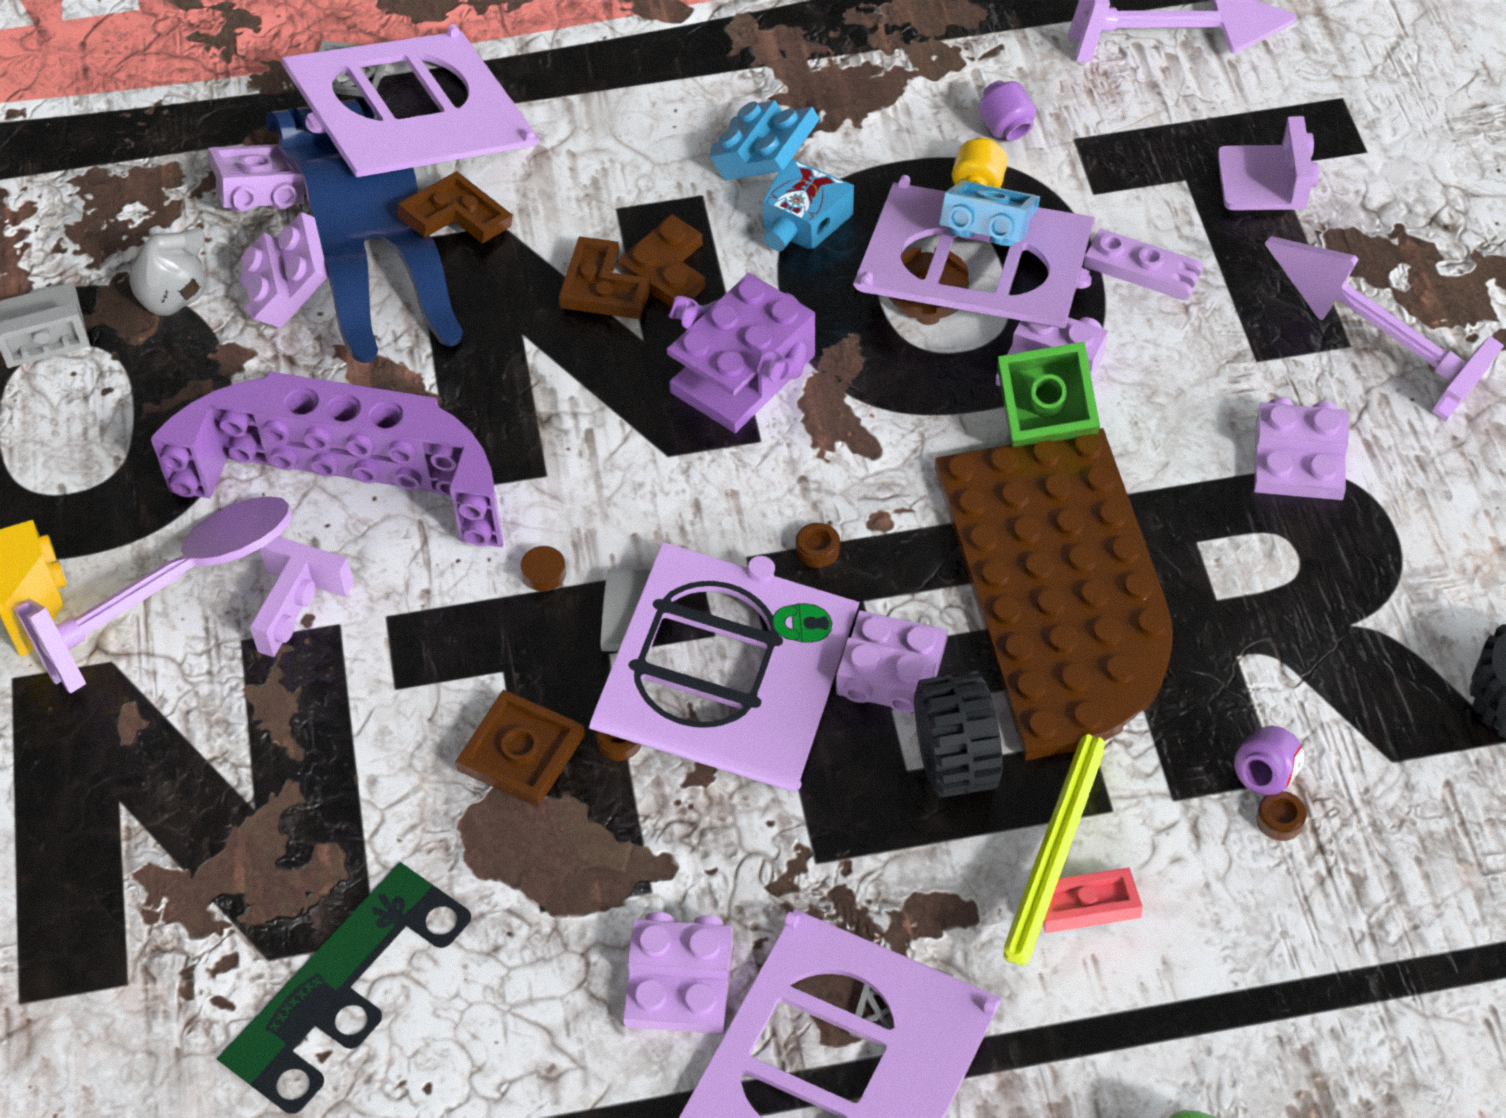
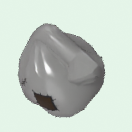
M200 227L180 233L155 234L144 243L141 252L132 264L129 283L133 295L148 311L159 316H170L183 307L196 302L204 292L206 285L205 273L198 254L204 245L205 234Z

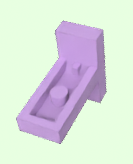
M278 536L259 549L266 572L279 576L250 626L259 653L275 657L282 643L289 641L294 631L295 620L301 609L307 607L312 601L315 587L345 597L348 595L354 581L347 557Z

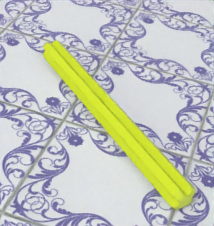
M1085 734L1078 743L1003 946V958L1009 963L1015 962L1023 966L1031 958L1104 754L1105 742L1101 737Z

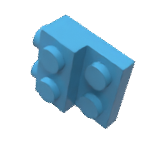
M775 100L747 103L738 111L737 116L731 119L729 129L720 135L718 142L712 145L709 157L725 181L781 172L788 165L820 118L813 107L797 110L789 108L782 111Z
M961 180L945 192L939 225L950 227V233L954 235L973 237L974 233L990 236L989 241L992 243L1013 246L1014 241L1020 242L1027 236L1030 219L1038 211L1040 196Z

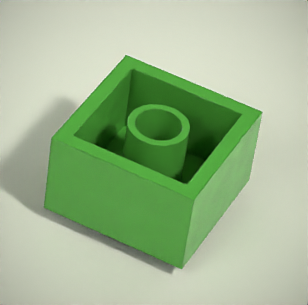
M1085 342L998 356L997 370L1012 447L1032 445L1048 440L1078 438V436L1089 434L1098 435L1100 422Z

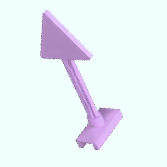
M1079 0L1068 37L1069 40H1080L1075 54L1076 62H1091L1101 31H1116L1117 28L1219 27L1222 29L1230 52L1236 54L1294 24L1297 16L1294 13L1257 0H1211L1215 11H1117L1115 7H1109V0Z
M1273 236L1265 242L1269 251L1320 320L1327 316L1335 300L1338 299L1351 310L1436 368L1435 372L1449 381L1431 411L1444 421H1447L1472 390L1504 346L1489 336L1465 361L1452 351L1449 353L1445 352L1362 293L1350 287L1346 281L1358 261L1355 255Z

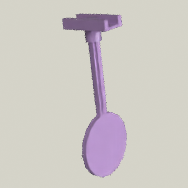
M272 496L249 499L231 505L211 515L192 529L183 540L182 556L167 561L74 619L69 617L55 625L47 608L30 598L15 605L13 609L52 682L58 684L62 681L67 692L72 693L85 685L86 682L69 650L83 642L87 634L177 580L187 570L196 565L211 566L224 564L242 558L264 547L279 536L291 522L292 510L283 498Z

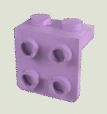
M1304 116L1287 118L1282 145L1222 146L1219 148L1218 164L1223 201L1227 209H1306L1311 187H1317L1319 169L1317 162H1311L1314 139L1312 133L1306 132Z

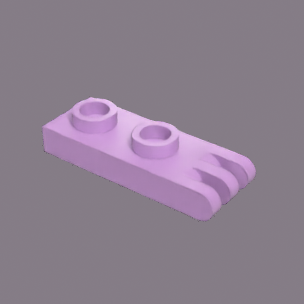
M1101 228L1086 253L1084 261L1085 268L1181 300L1189 298L1192 288L1195 286L1198 276H1200L1203 270V264L1196 259Z

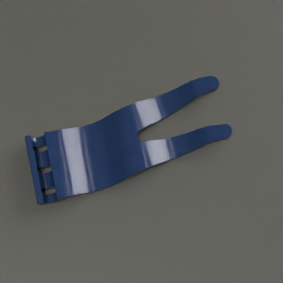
M364 98L340 101L351 111L379 121ZM309 106L269 112L266 117V126L269 132L278 130V148L287 162L297 168L303 179L308 197L310 216L315 218L339 330L352 358L361 363H369L376 359L378 353L371 325L368 262L364 242L371 238L382 240L402 260L412 281L423 318L438 341L446 346L457 345L461 341L463 330L451 308L445 275L435 242L430 235L424 238L397 216L398 203L418 193L414 168L356 177L327 132L313 133L306 128L305 121L307 115L313 112Z

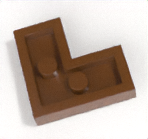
M458 171L398 203L397 216L424 238L455 221L478 241L484 243L510 228L513 214Z
M672 214L617 260L618 272L648 277L650 283L649 293L672 307L677 296L693 299L706 288L705 277L683 263V261L703 245L702 233Z
M579 236L559 295L560 308L641 320L650 290L649 278L613 273L619 256L618 241Z

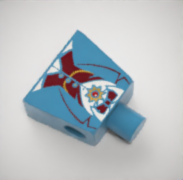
M791 159L785 169L778 172L763 201V227L767 230L764 234L766 244L776 251H783L790 241L807 249L815 248L853 214L854 185L795 159Z

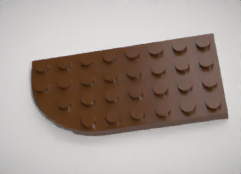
M1104 428L1099 429L1098 435L1078 436V438L1060 441H1041L1037 444L1012 447V444L935 458L936 475L1025 761L1076 751L1081 737L1085 734L1101 737L1106 741L1121 733L1124 725L1133 720L1141 711L1145 712L1160 691L1170 661L1173 631L1166 599Z

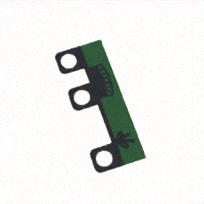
M399 862L225 1049L217 1060L288 1114L300 1112L322 1088L324 1076L293 1050L315 1026L345 1048L353 1049L358 1047L381 1022L382 1012L378 1007L353 990L351 986L406 926L435 947L445 948L470 923V911L409 867ZM437 907H448L457 915L455 928L447 934H434L426 926L427 915ZM351 1005L363 1008L368 1019L362 1031L354 1035H346L337 1029L335 1019L340 1010ZM292 1069L305 1072L309 1078V1088L302 1097L288 1100L280 1096L277 1091V1082L283 1073Z

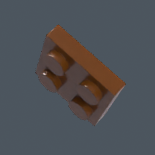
M502 690L456 759L457 771L539 807L585 736L584 725L506 690Z

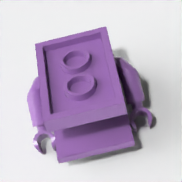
M749 272L721 299L708 304L698 305L691 298L684 296L675 297L668 316L671 319H681L682 326L688 329L667 348V355L685 365L669 382L670 393L735 434L791 379H798L802 375L804 366L815 356V312L799 303L793 295L779 291Z

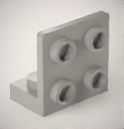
M70 282L0 301V351L7 368L90 346L74 283Z

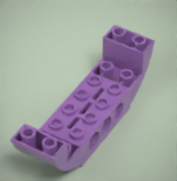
M269 371L267 378L239 382L215 390L191 402L169 418L151 438L169 492L183 497L197 496L211 499L226 460L229 458L241 463L254 462L272 465L283 470L296 469L314 472L325 477L339 476L357 479L368 484L381 483L399 486L405 490L418 489L441 493L452 498L460 541H466L476 546L490 545L503 547L504 544L492 470L484 449L466 426L455 416L438 407L437 398Z

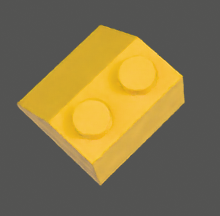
M33 520L0 529V616L19 656L29 654L34 646L13 607L30 598L46 607L52 620H54L64 606L60 588L67 586L59 560L55 561L56 556L49 535L40 537Z

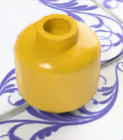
M975 138L966 141L959 147L951 173L953 183L956 185L961 180L1001 188L1008 164L1007 155L1002 147L991 139Z

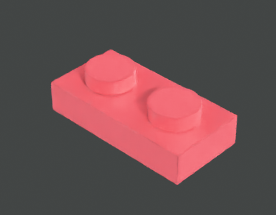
M1130 867L1059 878L1043 921L1045 933L1141 918L1142 903Z

